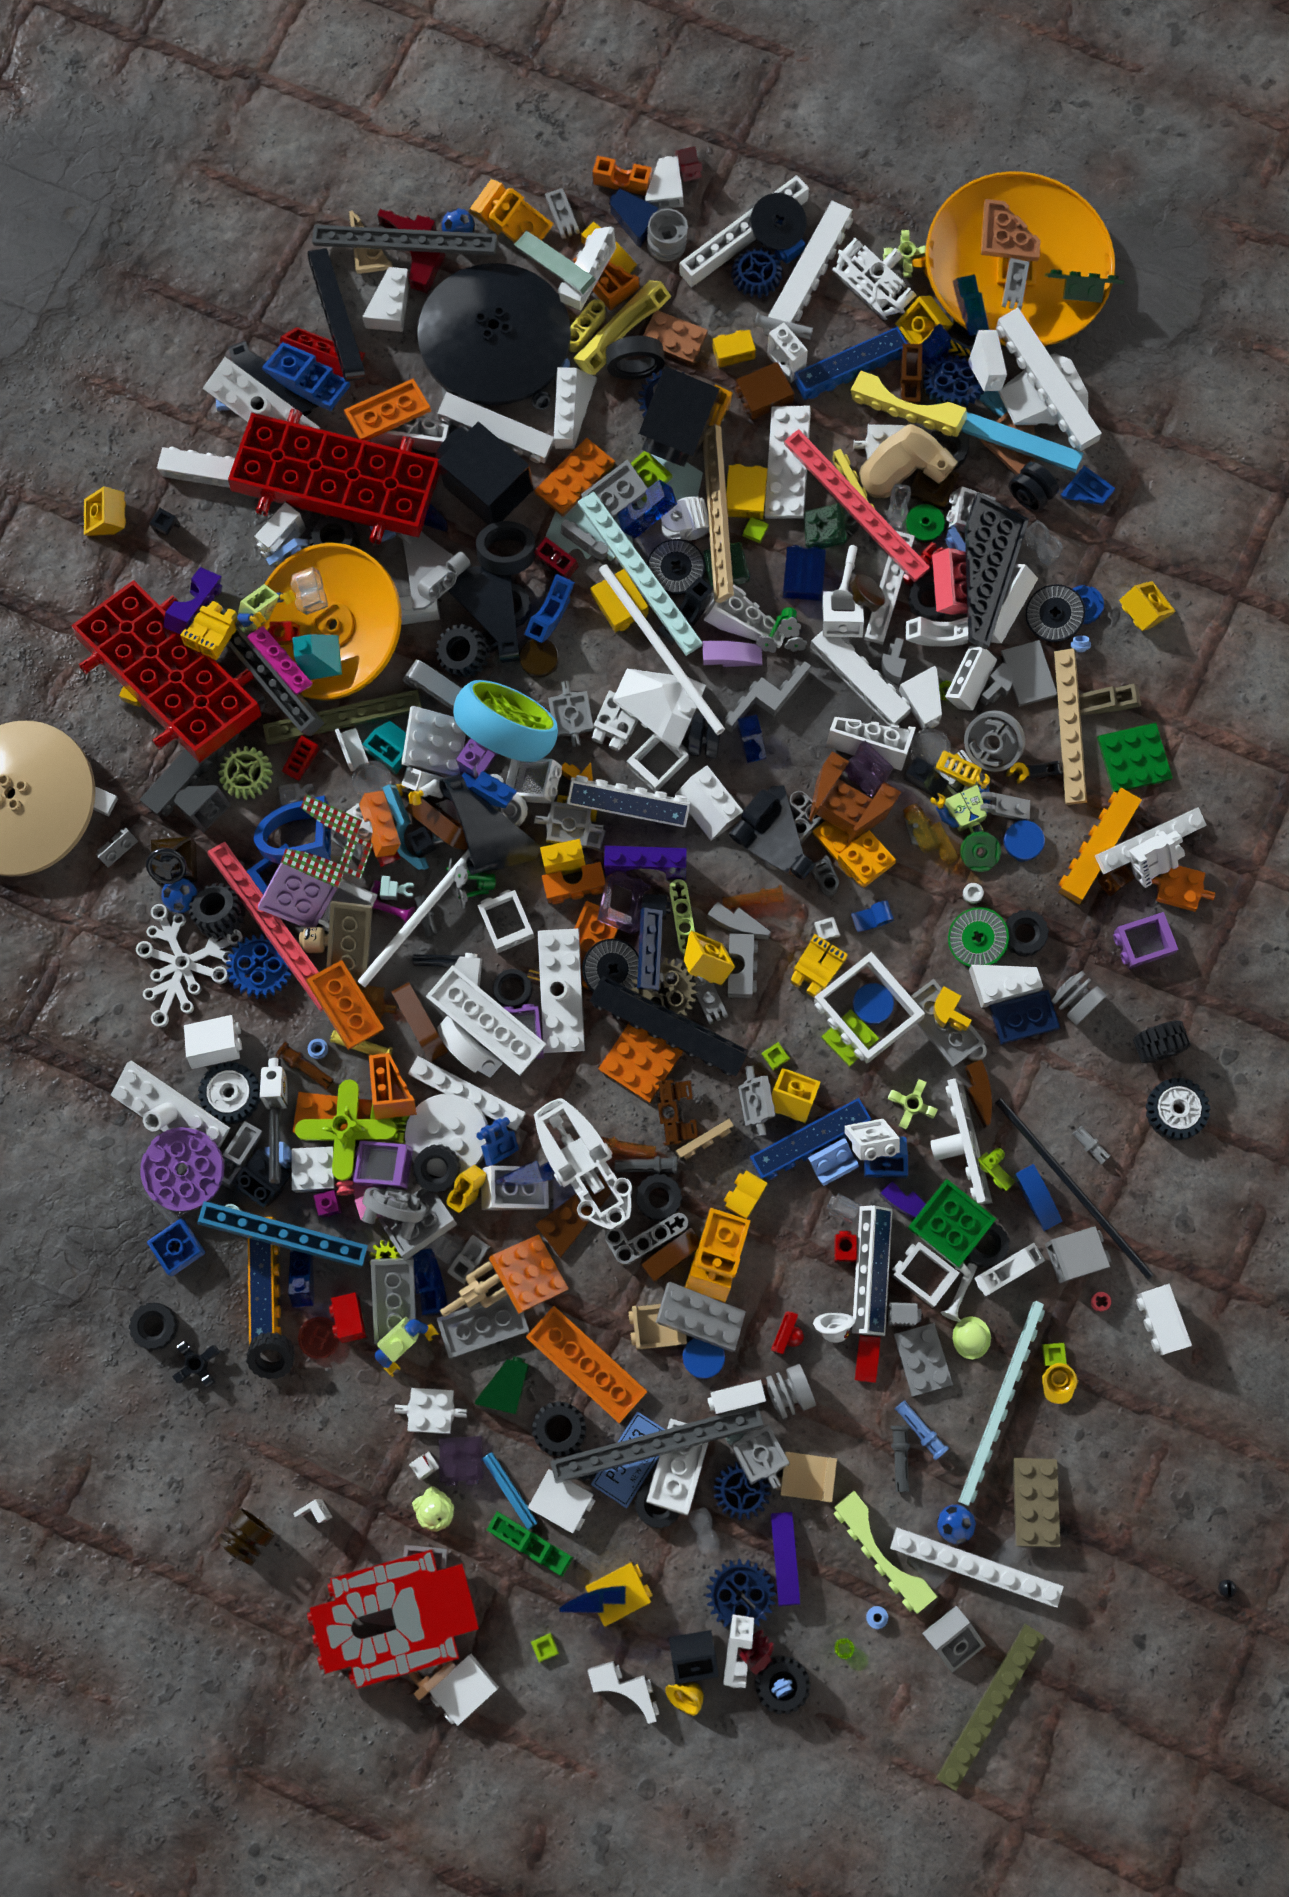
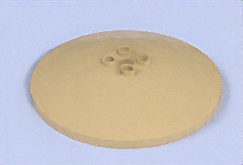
M15 721L0 725V876L30 875L47 869L60 861L80 841L93 813L96 792L95 780L87 756L81 747L67 734L45 723ZM15 789L14 797L8 799V792Z

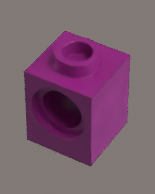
M335 1190L314 1195L318 1216L321 1218L342 1213L339 1196L336 1195Z

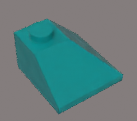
M309 634L292 637L294 658L298 667L309 680L342 675L338 635Z

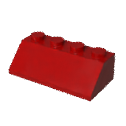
M298 327L280 337L279 346L283 342L315 355L317 362L333 368V374L343 377L332 340ZM359 351L361 360L363 361L365 353Z

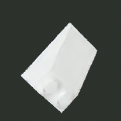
M488 1166L481 1168L486 1172V1180L481 1187L482 1210L549 1209L548 1167Z

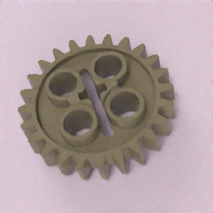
M664 958L663 963L660 961V973L663 974L665 988H669V991L666 992L670 1005L669 1009L679 1015L682 1013L687 1016L688 1014L685 1009H693L689 1004L690 1001H697L692 997V994L698 993V991L692 990V987L696 986L697 983L690 981L694 976L687 975L688 968L682 970L683 963H679L676 966L675 959L669 964L668 958ZM671 973L677 975L675 984H669L667 981V977ZM661 979L658 991L637 989V987L631 988L632 991L652 1001L654 998L659 997L662 1001L661 1005L666 1007L665 995L660 994V990L663 989ZM675 993H679L682 997L679 1004L672 1002V995Z

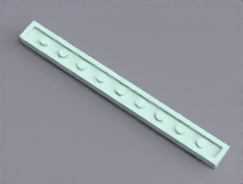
M595 492L579 500L578 506L623 569L626 570L633 583L684 654L687 656L703 646L702 641Z
M1038 1301L1032 1303L958 1502L969 1506L970 1502L974 1503L978 1491L975 1488L977 1482L981 1483L985 1474V1470H983L985 1461L989 1462L993 1450L990 1447L992 1442H996L999 1437L1000 1421L1004 1422L1008 1410L1005 1407L1008 1401H1012L1015 1394L1013 1389L1015 1381L1019 1382L1023 1372L1020 1369L1023 1361L1026 1362L1029 1357L1030 1350L1027 1348L1030 1341L1034 1342L1038 1332L1035 1329L1036 1324L1042 1321L1045 1310L1042 1309L1044 1304Z

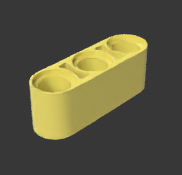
M599 299L592 300L570 326L571 339L576 338L578 340L570 341L569 351H580L604 322L606 312L603 301Z

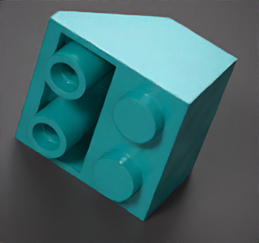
M388 721L374 729L362 746L366 753L395 775L404 766L402 765L406 732L391 721Z

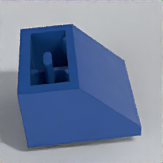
M899 1137L900 1150L894 1156H880L871 1161L864 1160V1177L905 1179L908 1176L906 1137Z

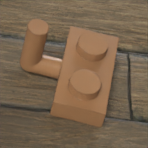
M449 1661L445 1666L443 1663L439 1664L432 1671L434 1676L431 1678L427 1675L423 1679L417 1671L409 1673V1677L419 1688L414 1693L417 1699L423 1698L456 1665L452 1661Z

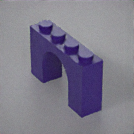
M605 846L604 868L606 878H626V871L632 869H654L664 872L666 880H686L687 848Z

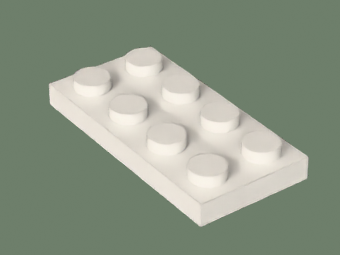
M670 1419L667 1429L687 1423ZM708 1442L660 1455L646 1503L687 1516Z

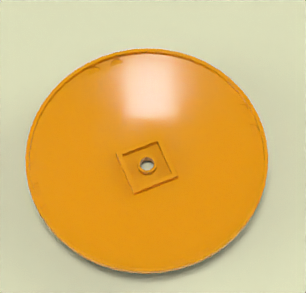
M1011 171L985 175L955 191L943 203L935 215L928 232L925 249L926 269L931 287L939 302L953 319L968 331L977 335L979 330H996L998 319L1017 308V303L1015 302L1014 308L1010 309V301H1007L1006 307H1002L1010 258L981 255L985 199L1005 201L1009 206V210L1015 216L1018 215L1027 225V229L1033 236L1036 235L1040 239L1038 261L1023 260L1029 262L1021 313L1043 346L1056 344L1074 336L1095 319L1103 308L1113 283H1105L1102 303L1063 299L1065 279L1044 277L1045 273L1051 272V269L1062 270L1064 275H1069L1070 271L1081 272V276L1088 277L1089 273L1100 274V278L1106 279L1108 275L1115 274V256L1108 230L1096 210L1081 195L1070 187L1049 177L1028 172ZM999 337L1000 345L1006 346L1004 338Z

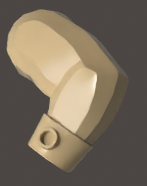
M909 424L878 446L861 466L858 477L860 486L865 488L868 495L874 498H887L893 495L903 480L908 478L916 469L923 470L925 475L940 484L953 471L958 461L933 436L922 428Z

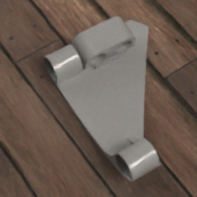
M422 531L419 538L396 532L404 544L413 611L424 610L455 584L456 578L471 563L464 553L458 552L455 556L432 541Z

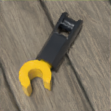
M1053 761L1025 766V764L1017 762L1008 769L1006 777L1011 776L1014 771H1017L1020 774L1017 779V784H1019L1026 777L1030 779L1058 776L1063 774V771L1060 769V764L1062 763L1061 761ZM1049 766H1052L1053 772H1048Z

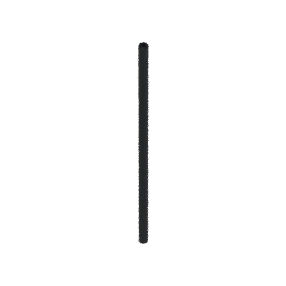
M1000 1098L996 1105L1147 1280L1154 1275L1006 1102Z

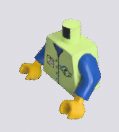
M264 584L241 600L237 620L247 631L254 632L259 626L269 620L276 603L285 601L287 605L297 598L292 590L285 593H275Z
M985 774L983 782H980V776H976V782L980 784V787L978 785L973 786L945 799L944 795L938 793V802H936L935 798H931L930 801L937 806L936 809L942 822L952 828H957L958 831L969 828L971 833L984 832L980 822L985 820L988 812L981 811L980 806L981 804H990V800L981 798L982 792H990L988 786L990 778L987 774Z
M405 1317L377 1343L380 1349L376 1351L375 1359L393 1377V1372L396 1369H401L395 1361L416 1342L420 1333L424 1334L428 1341L433 1340V1335H439L433 1324L427 1325L416 1319L409 1320Z

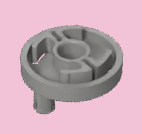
M987 711L977 716L968 725L964 736V745L969 758L977 766L987 771H1003L1013 766L1022 756L1025 749V734L1019 722L1011 715L1002 711ZM988 736H996L1000 740V747L997 749L992 748L988 744Z
M387 1186V1189L368 1188L362 1200L366 1206L364 1216L362 1217L364 1222L375 1224L377 1214L403 1221L398 1236L406 1240L412 1238L415 1224L423 1220L426 1211L425 1205L415 1195L391 1186Z

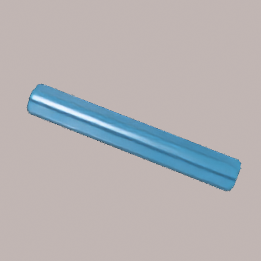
M494 1453L487 1454L483 1458V1462L525 1527L531 1529L538 1523Z

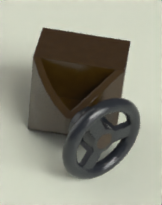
M192 837L152 839L151 853L146 860L148 874L157 884H173L182 878L196 882V842Z

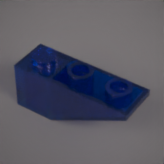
M290 1249L288 1295L292 1307L314 1305L313 1255Z

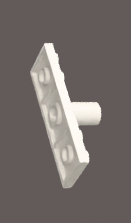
M224 357L203 387L206 392L247 422L251 412L287 421L290 409H295L226 357ZM264 402L262 409H255L258 403ZM302 414L299 424L320 429L319 426Z
M579 929L538 931L543 1041L547 1044L543 1051L544 1053L585 1051ZM559 984L564 986V992L560 996H556V986Z
M133 1061L127 1062L111 1093L112 1097L143 1117V1124L149 1131L160 1129L165 1132L179 1127L196 1129L211 1137L220 1149L230 1130V1127Z
M956 1078L947 1080L949 1086H946L948 1098H952L953 1106H951L953 1118H957L960 1133L931 1140L933 1156L938 1161L965 1154L968 1163L966 1174L973 1184V1188H971L972 1198L977 1200L979 1204H990L992 1199L986 1174L980 1168L979 1161L977 1160L981 1154L962 1081Z

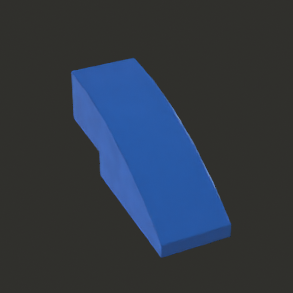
M1034 1164L1013 1175L1023 1192V1197L1043 1231L1062 1222L1056 1205Z

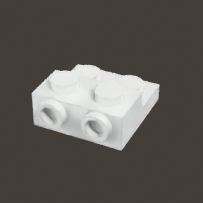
M962 486L952 492L949 498L952 509L947 514V521L950 522L949 528L955 527L958 531L965 533V525L974 498L980 492ZM983 494L986 497L995 501V497Z
M884 1119L845 1126V1134L852 1142V1150L860 1160L871 1161L876 1157H892L899 1153L900 1138Z

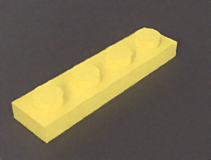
M841 449L834 451L832 460L837 470L867 500L866 490L863 486L860 487L856 471H852L849 466L850 460L848 456L843 454Z

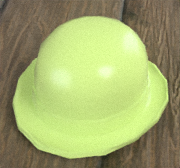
M972 1316L962 1318L961 1322H957L953 1330V1344L961 1356L973 1360L981 1358L987 1353L991 1343V1334L988 1326L981 1319Z

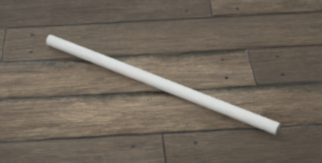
M606 564L601 566L599 571L714 732L717 735L721 734L725 730L723 725Z
M500 811L501 814H503L506 818H508L507 815H505L502 811ZM469 849L359 978L358 982L363 987L369 984L455 881L456 867L461 864L465 868L467 867L466 860L468 857H471Z

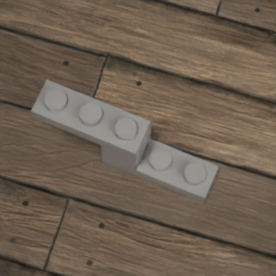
M805 661L801 666L797 665L792 672L793 676L789 681L785 680L780 690L762 677L758 682L754 681L749 688L750 692L746 697L742 696L737 702L738 707L735 711H730L725 717V729L732 733L755 703L772 716H775L808 676L811 665Z

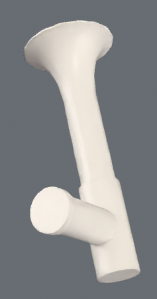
M850 545L848 549L841 586L838 590L833 591V595L841 600L853 598V594L849 592V582L852 570L855 568L854 563L858 549L854 545Z
M962 1262L959 1268H956L963 1274L961 1284L951 1306L946 1311L940 1312L943 1316L957 1322H961L958 1317V1310L977 1269V1266L973 1263H969L966 1266Z

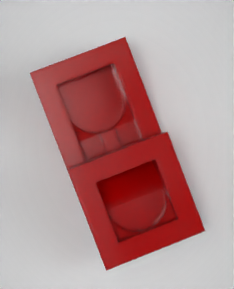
M859 1334L855 1380L876 1383L881 1337Z

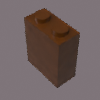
M778 362L736 379L735 395L738 399L741 398L743 402L742 408L746 415L749 414L751 420L770 413L772 407L786 406L794 401V392Z

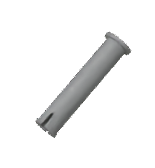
M760 313L756 315L754 328L762 327L774 330L784 322L795 336L808 340L811 339L813 327L762 316Z

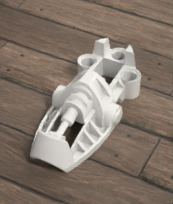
M556 1099L544 1105L534 1114L539 1140L559 1185L565 1187L571 1184L580 1198L581 1202L577 1207L579 1217L583 1221H592L610 1230L622 1227L625 1221L630 1218L632 1185L626 1178L617 1179L606 1161L612 1158V1152L607 1143L603 1142L587 1119L564 1099ZM566 1113L580 1136L576 1141L573 1140L570 1134L566 1133L562 1126L564 1122L561 1115ZM549 1122L553 1128L556 1127L562 1136L561 1140L565 1147L561 1150L546 1127V1124ZM598 1171L618 1203L603 1212H600L582 1183L586 1180L594 1194L600 1192L605 1187L596 1174ZM620 1184H626L629 1189L626 1193L621 1194L617 1191V1187ZM584 1206L593 1208V1212L589 1216H584L581 1210ZM615 1212L622 1215L621 1220L617 1223L610 1220V1216Z

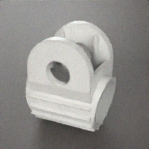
M684 497L667 504L661 512L662 532L669 540H695L709 533L708 513L705 501L702 498Z

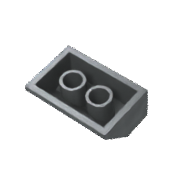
M216 785L188 786L185 790H180L173 801L185 817L202 833L231 806L220 788Z

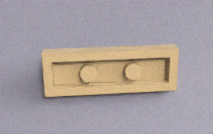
M728 1119L676 1150L679 1159L684 1157L687 1160L696 1154V1149L701 1146L705 1149L712 1145L714 1138L720 1136L722 1139L732 1133L730 1129L733 1128V1123Z

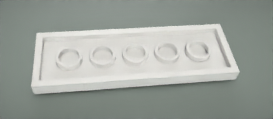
M810 406L772 407L765 502L766 519L804 518L807 468L784 445V441L798 429L809 439Z
M453 965L426 995L431 1002L519 1076L522 1075L547 1045Z

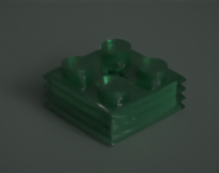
M839 503L804 512L805 546L809 550L815 551L846 543L844 507Z
M742 543L730 544L733 584L747 583L750 581V574ZM711 549L704 550V559L710 584L713 587Z

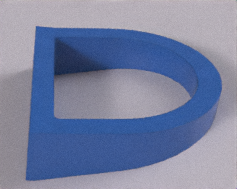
M325 795L315 798L330 805ZM303 801L282 806L268 814L257 826L254 833V842L265 859L277 864L281 863L285 849L298 850L330 860L332 829L316 820L315 842L284 849L273 848L267 845L270 834L279 826L294 820L313 818L301 808Z

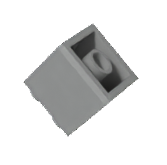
M1095 1226L1052 1239L1045 1243L1059 1284L1110 1267V1255L1107 1250L1104 1251L1102 1242H1104L1103 1236Z

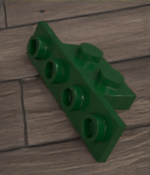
M1051 269L1050 273H1045L1044 277L1065 279L1063 299L1102 303L1105 283L1124 285V280H1119V276L1108 275L1107 279L1100 278V274L1089 273L1088 277L1081 276V272L1070 271L1069 275H1064L1062 270Z

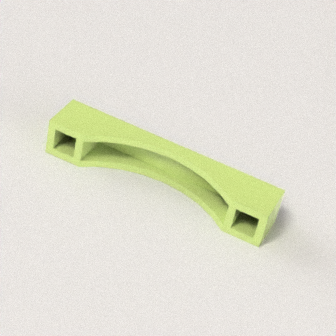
M852 1491L834 1506L836 1512L833 1514L841 1524L845 1522L850 1529L847 1532L854 1541L859 1539L863 1545L861 1548L868 1559L873 1557L877 1563L874 1567L882 1577L885 1574L891 1581L888 1585L895 1594L901 1593L904 1597L902 1603L909 1612L914 1610L916 1613H919L937 1598L924 1579L900 1571L882 1555L870 1531L868 1508L855 1491Z

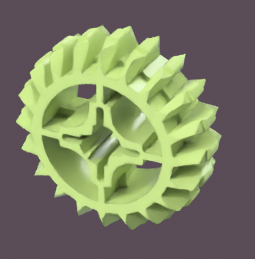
M247 746L244 747L243 751L237 747V753L234 754L230 751L231 757H224L223 759L226 763H220V767L223 770L219 771V775L222 776L219 780L224 784L223 788L228 790L229 795L235 794L237 799L243 796L245 800L248 799V795H251L255 799L256 792L262 795L261 789H268L265 783H272L269 777L273 775V771L270 770L272 764L268 762L267 756H263L262 751L257 752L254 747L250 751ZM253 760L254 762L251 761L250 763H243L241 761ZM237 765V771L231 778L232 770ZM241 768L248 772L250 779L247 777V775L243 774V770ZM261 768L260 776L255 781V774L258 773V770ZM246 782L250 784V785H248V786H238V785H237V784H240V785H241L242 783H246Z

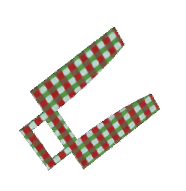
M305 794L301 808L320 823L347 837V844L339 864L310 853L292 849H285L281 863L336 888H339L344 872L361 879L373 845L357 837L362 820ZM359 843L365 846L358 869L355 871L348 868L355 845Z

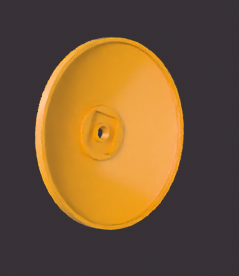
M321 543L301 549L286 558L266 580L265 585L275 593H285L292 590L297 599L287 605L285 601L276 603L269 620L257 629L264 626L268 630L270 621H292L300 625L299 636L309 634L339 636L342 675L310 680L312 685L300 693L303 697L314 700L343 698L366 687L383 671L398 643L402 611L396 586L389 573L376 559L350 545ZM336 620V628L330 630L329 625L331 621ZM280 645L285 649L289 657L296 662L293 645Z

